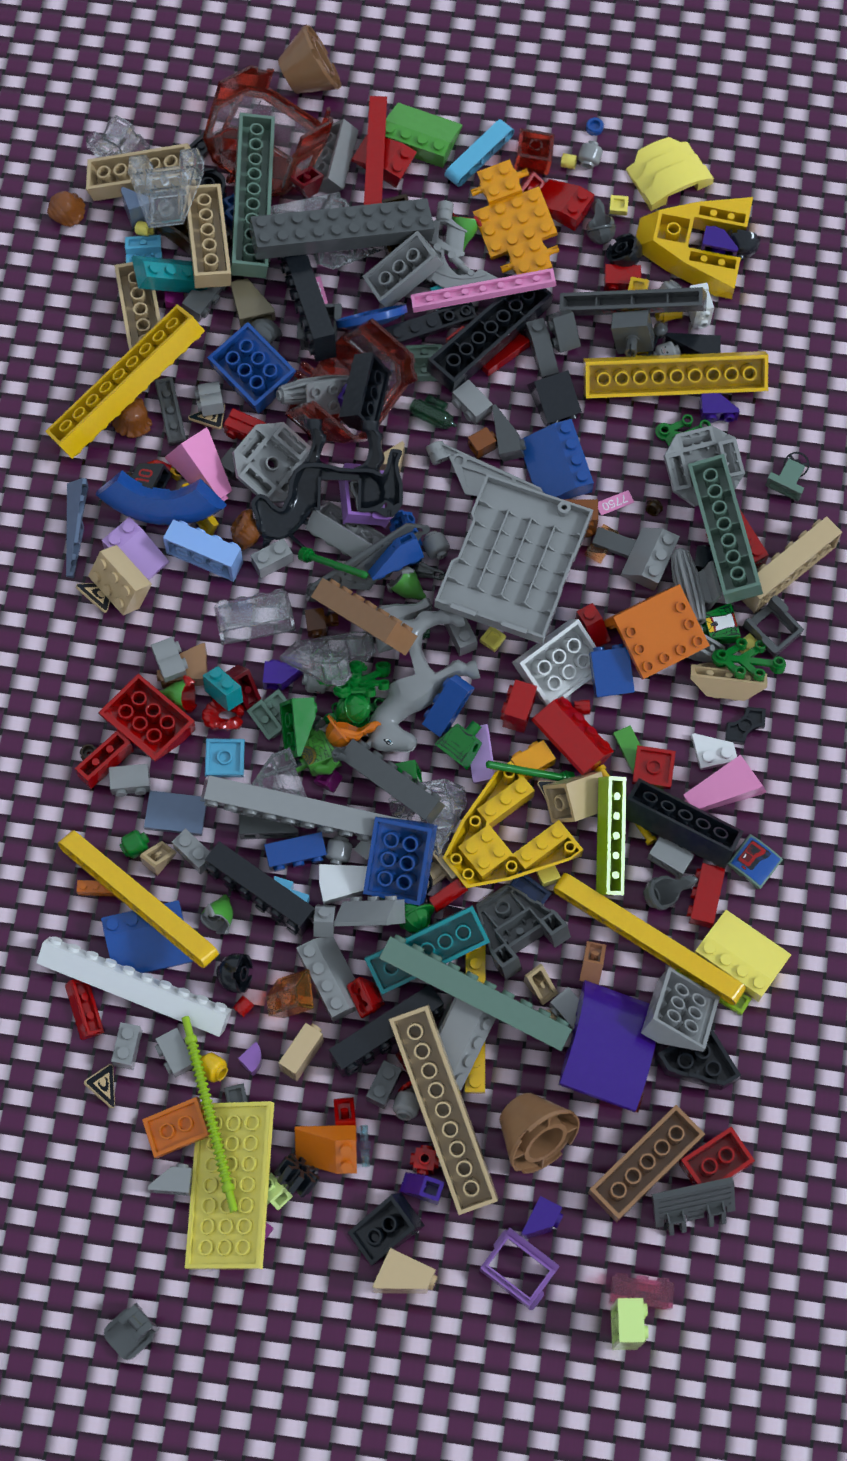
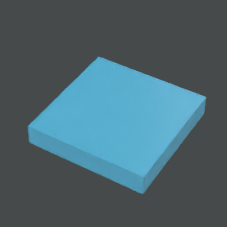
M206 739L205 777L209 775L214 777H244L245 739Z

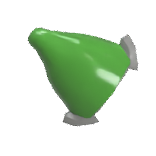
M409 566L401 570L402 574L395 581L391 579L387 583V590L390 593L394 592L408 599L423 600L426 598L415 570Z
M224 894L221 898L206 906L200 915V920L207 928L217 931V934H229V928L233 919V909L229 897Z

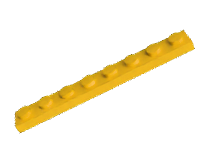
M486 944L466 954V973L470 971L479 977L478 980L483 983L486 980ZM485 1042L465 1081V1094H485Z

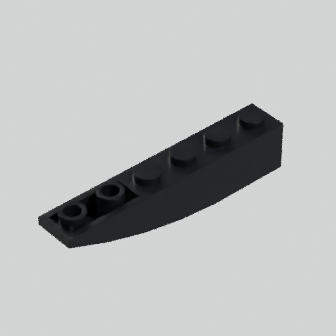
M472 302L454 305L370 332L367 339L372 352L379 354L443 332L476 318L477 315Z

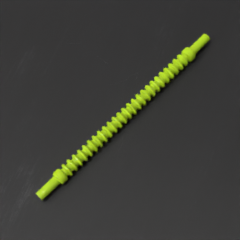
M185 1016L181 1018L186 1034L184 1040L185 1044L188 1045L187 1050H190L188 1053L191 1056L189 1060L193 1061L191 1063V1066L194 1067L192 1071L195 1072L193 1076L197 1078L195 1080L198 1083L196 1087L199 1088L198 1094H201L199 1099H202L200 1104L204 1105L202 1107V1110L205 1111L203 1115L206 1116L205 1121L208 1122L206 1124V1127H209L207 1132L211 1133L209 1138H212L210 1143L213 1146L211 1148L215 1150L213 1152V1155H216L214 1160L218 1161L216 1166H219L217 1171L220 1172L219 1177L222 1178L220 1180V1183H223L221 1186L222 1192L226 1194L230 1213L238 1211L233 1192L235 1187L234 1183H231L232 1177H229L231 1172H228L230 1167L226 1165L228 1161L225 1160L227 1157L224 1155L225 1149H222L224 1144L221 1141L223 1139L219 1137L221 1135L218 1132L220 1128L217 1127L218 1121H215L217 1116L214 1113L216 1111L212 1110L214 1108V1105L211 1104L213 1100L210 1099L211 1094L208 1093L210 1091V1088H207L209 1084L205 1082L207 1077H204L206 1072L203 1071L204 1066H201L203 1061L200 1060L202 1056L199 1055L200 1050L197 1049L199 1047L196 1044L198 1042L197 1036L193 1033L190 1017Z

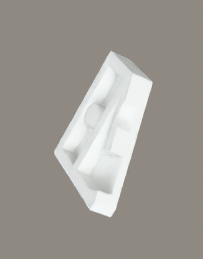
M695 733L691 735L700 770L724 766L737 757L733 742Z

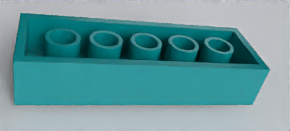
M473 905L405 937L407 939L406 944L413 946L415 943L423 947L424 953L428 955L434 953L442 957L441 962L445 964L490 942ZM383 949L364 958L382 995L416 979L415 976L379 959Z

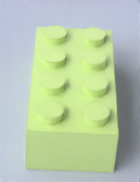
M617 1298L611 1306L612 1350H637L648 1339V1325H644V1319L648 1316L647 1303L643 1302V1298Z

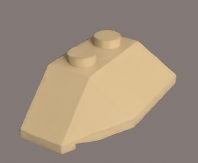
M712 662L691 665L690 679L708 697L746 701L767 688L766 673L764 680L759 682L754 680L747 670L745 678L737 679L726 666L718 667Z

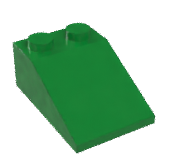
M314 697L292 698L280 703L285 761L302 755L317 713V704L314 702Z

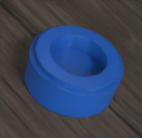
M594 117L587 121L586 131L588 134L598 136L603 132L604 123L601 119Z

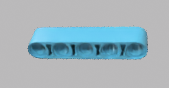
M501 119L496 121L447 168L444 176L457 187L462 186L511 139L514 129Z

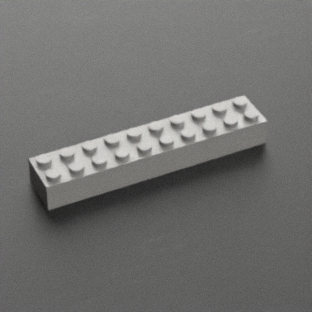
M210 775L205 778L200 799L208 807L216 808L220 805L224 806L223 810L235 812L238 809L242 810L244 815L254 816L260 814L262 819L273 821V819L276 820L278 818L281 819V823L289 825L296 822L300 823L302 828L311 829L318 827L320 832L333 833V831H336L338 836L349 838L354 835L357 836V840L365 842L372 839L375 817L400 819Z

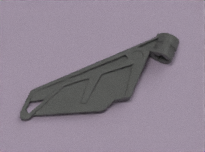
M405 523L343 564L368 573V570L396 538L411 532L414 528H422L423 531L414 533L417 540H419L422 535L429 533L430 528L428 525ZM334 569L314 583L308 584L306 601L318 602L311 595L322 578L328 581L331 579L341 584L339 588L345 586L348 589L370 590L378 580L373 581L369 574L366 579ZM393 572L387 574L382 579L390 577Z

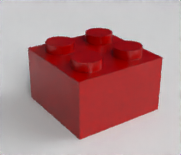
M515 679L514 685L509 686L507 699L501 710L500 719L503 720L502 727L525 733L536 699V685Z

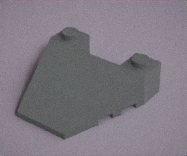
M506 884L476 904L481 924L490 940L488 946L494 965L505 980L522 970L516 953L544 935L554 948L571 938L568 925L556 911L544 907L539 901L532 900L527 894L509 884Z

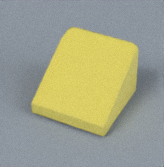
M555 865L536 871L540 884L543 887L555 884L561 878Z

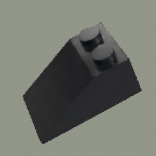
M400 1192L391 1194L348 1231V1234L369 1264L373 1266L387 1256L390 1248L395 1250L425 1225Z

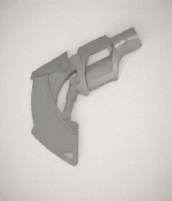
M447 200L439 201L436 220L433 221L435 230L432 241H429V244L433 246V249L444 264L427 277V280L430 283L433 281L444 289L497 279V277L482 269L474 272L460 259L465 255L463 248L465 232L467 230L452 220L454 204ZM440 225L447 226L446 243L438 238ZM444 254L448 255L449 262L466 274H456L447 264Z

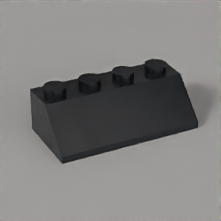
M374 352L354 354L342 407L339 412V418L349 428L362 432L364 431L361 429L360 420L380 421L391 374Z

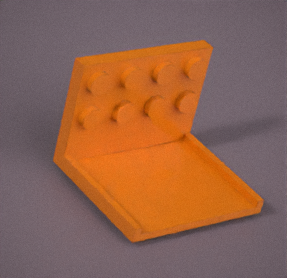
M680 584L665 589L603 620L606 628L609 627L610 630L617 628L642 680L710 646Z

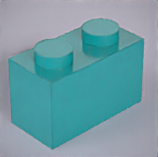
M217 666L203 675L205 692L227 711L243 703L241 686Z

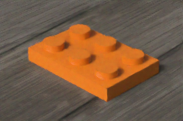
M194 1097L142 1119L154 1158L162 1157L209 1137L211 1133L207 1132L209 1127H206V1117L203 1115L204 1111L202 1110L199 1097Z

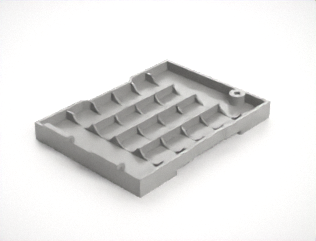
M486 474L471 511V526L458 557L450 562L436 596L434 607L543 645L569 571L590 524L593 510Z

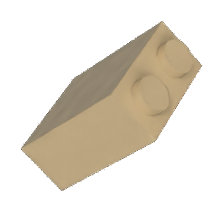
M305 1023L278 1063L280 1071L296 1082L324 1043L322 1030L313 1023L311 1025Z

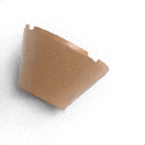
M307 24L300 29L278 59L280 69L286 81L296 94L341 88L338 72L334 63L331 64L325 46L310 25L307 26Z
M533 1093L522 1094L508 1103L500 1115V1125L513 1169L516 1172L521 1171L523 1174H529L539 1171L557 1160L562 1155L560 1151L567 1143L571 1145L578 1133L580 1122L577 1115L573 1111Z

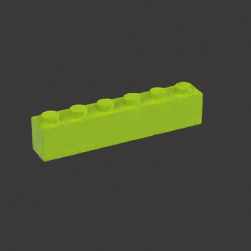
M598 777L596 891L601 895H624L626 777Z

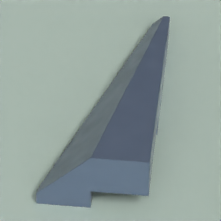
M86 478L67 483L66 577L74 578L84 532L82 518L89 488Z

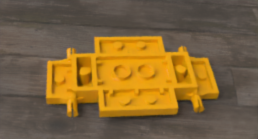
M509 159L477 171L480 186L470 189L472 197L483 193L488 206L473 211V215L477 216L482 223V226L478 228L490 259L493 260L508 254L510 263L500 266L502 273L513 270L516 275L553 268L550 255L560 252L558 245L547 249L543 241L557 236L558 233L540 187L522 193L519 179L529 176L527 168L517 172Z

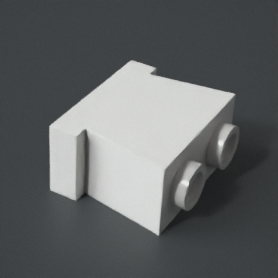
M708 283L691 285L689 287H703L707 293L706 311L689 312L692 329H703L710 326L714 305L709 293Z

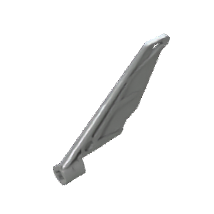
M436 441L426 446V451L430 456L432 465L440 464L448 459L451 460L462 489L467 496H478L486 474L543 493L540 487L444 444L443 441Z

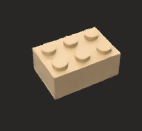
M117 545L99 552L88 575L122 615L140 609L152 585Z

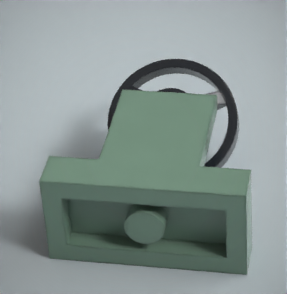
M792 452L785 458L784 468L780 476L771 472L765 486L793 500L799 501L804 487L798 485L797 482L800 477L808 472L810 462L804 453ZM800 454L805 457L807 462L802 463L800 460L794 459L792 455Z

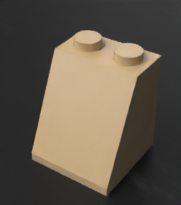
M602 771L589 772L584 775L543 785L552 823L558 820L561 822H576L598 814V777H603Z
M390 1248L372 1289L375 1293L427 1294L428 1289L433 1290L438 1276L435 1275V1269Z

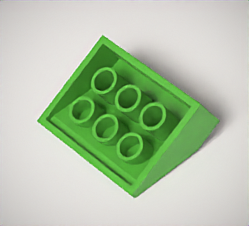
M398 102L386 118L385 138L401 142L417 152L414 157L415 159L444 168L463 124Z

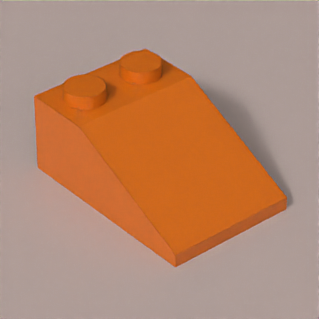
M356 1125L295 1126V1152L297 1160L303 1157L306 1160L305 1165L314 1166L315 1168L335 1174L357 1173Z

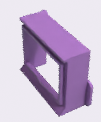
M345 463L343 468H355L361 464ZM339 480L343 524L379 525L386 528L392 517H385L378 512L351 511L348 483L351 481Z
M509 1228L504 1230L496 1240L494 1250L482 1264L479 1271L529 1310H533L544 1296L542 1290L560 1266ZM508 1239L549 1270V1273L531 1297H528L489 1266Z

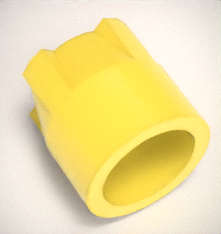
M563 153L561 167L575 170L577 155Z
M138 221L135 225V233L141 236L153 235L154 224Z

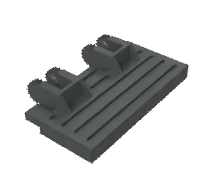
M732 1177L652 1194L655 1227H663L664 1220H666L669 1236L674 1235V1224L678 1223L681 1233H686V1219L691 1221L704 1218V1211H706L709 1227L714 1226L715 1215H719L721 1224H726V1211L727 1213L736 1211L735 1189Z

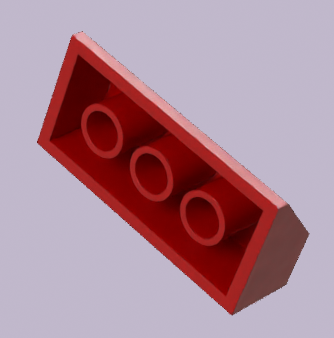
M564 696L553 700L531 719L581 775L603 765L614 752L610 744L597 733V730L584 719L581 713L577 712L571 702L564 698Z

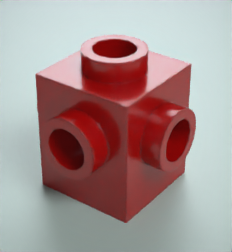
M421 1145L420 1148L416 1147L415 1153L411 1152L410 1165H413V1172L429 1176V1174L433 1175L434 1168L438 1169L439 1159L436 1156V1150H432L433 1147ZM421 1157H428L429 1160L422 1162Z

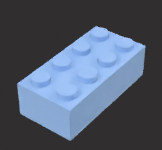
M173 519L163 537L167 554L234 582L243 565L242 551L239 545L234 542L228 543L223 541L217 535H209L201 528L195 529L190 527L184 521L180 520L178 522Z

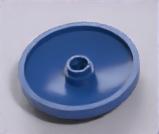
M406 304L395 305L346 316L335 320L337 328L350 330L369 329V332L380 330L379 326L398 319L408 311Z

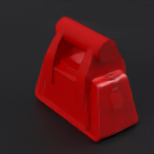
M358 977L347 984V989L361 1018H365L385 1005L376 983Z

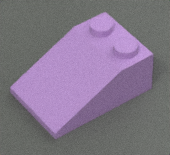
M130 517L102 539L104 549L117 545L148 580L169 563V560L149 536Z

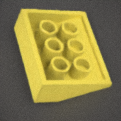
M728 910L724 911L695 951V954L743 983L746 987L744 993L757 1002L760 1001L792 955Z

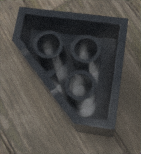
M712 1027L703 1052L669 1046L659 1052L655 1058L666 1076L718 1090H723L741 1077L740 1072Z

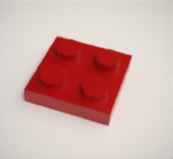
M637 745L632 784H636L638 778L657 788L670 790L676 751Z

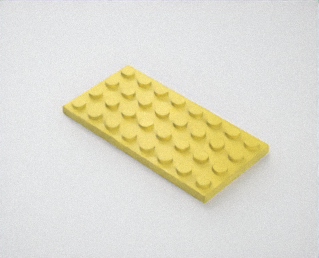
M274 1102L211 1103L214 1105L212 1110L216 1111L214 1113L217 1116L215 1121H218L217 1127L220 1128L218 1130L221 1133L219 1137L223 1139L221 1141L224 1144L222 1149H225L224 1155L227 1156L225 1158L228 1161L226 1165L230 1167L228 1172H231L229 1177H232L231 1183H234L235 1190L233 1192L238 1211L230 1213L226 1194L222 1192L221 1186L223 1183H220L222 1178L219 1177L220 1172L217 1171L219 1166H216L218 1161L214 1160L216 1155H213V1152L215 1150L211 1148L213 1144L210 1143L212 1138L207 1137L195 1142L185 1269H263Z

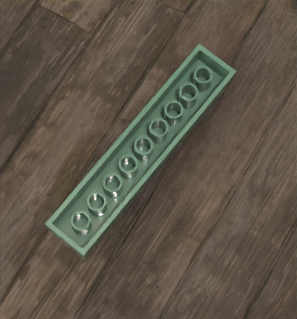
M241 112L239 114L230 261L231 275L266 279L269 258L256 260L249 226L252 216L271 215L275 116Z
M397 934L394 937H389L379 959L562 1051L572 1031L568 1021L557 1017L556 1020L551 1018L550 1012L540 1007L538 1010L532 1008L533 1004L523 998L520 1001L514 999L515 995L505 989L502 992L496 990L497 986L487 980L484 983L479 981V977L470 971H467L466 974L459 971L461 967L452 962H449L448 965L441 962L442 957L431 953V955L424 953V948L415 943L413 946L406 944L407 939Z

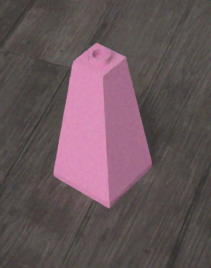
M207 427L181 443L165 456L166 460L190 484L201 478L223 501L228 499L227 495L232 492V488Z
M739 755L683 795L686 798L685 802L706 811L766 793V790L743 757Z

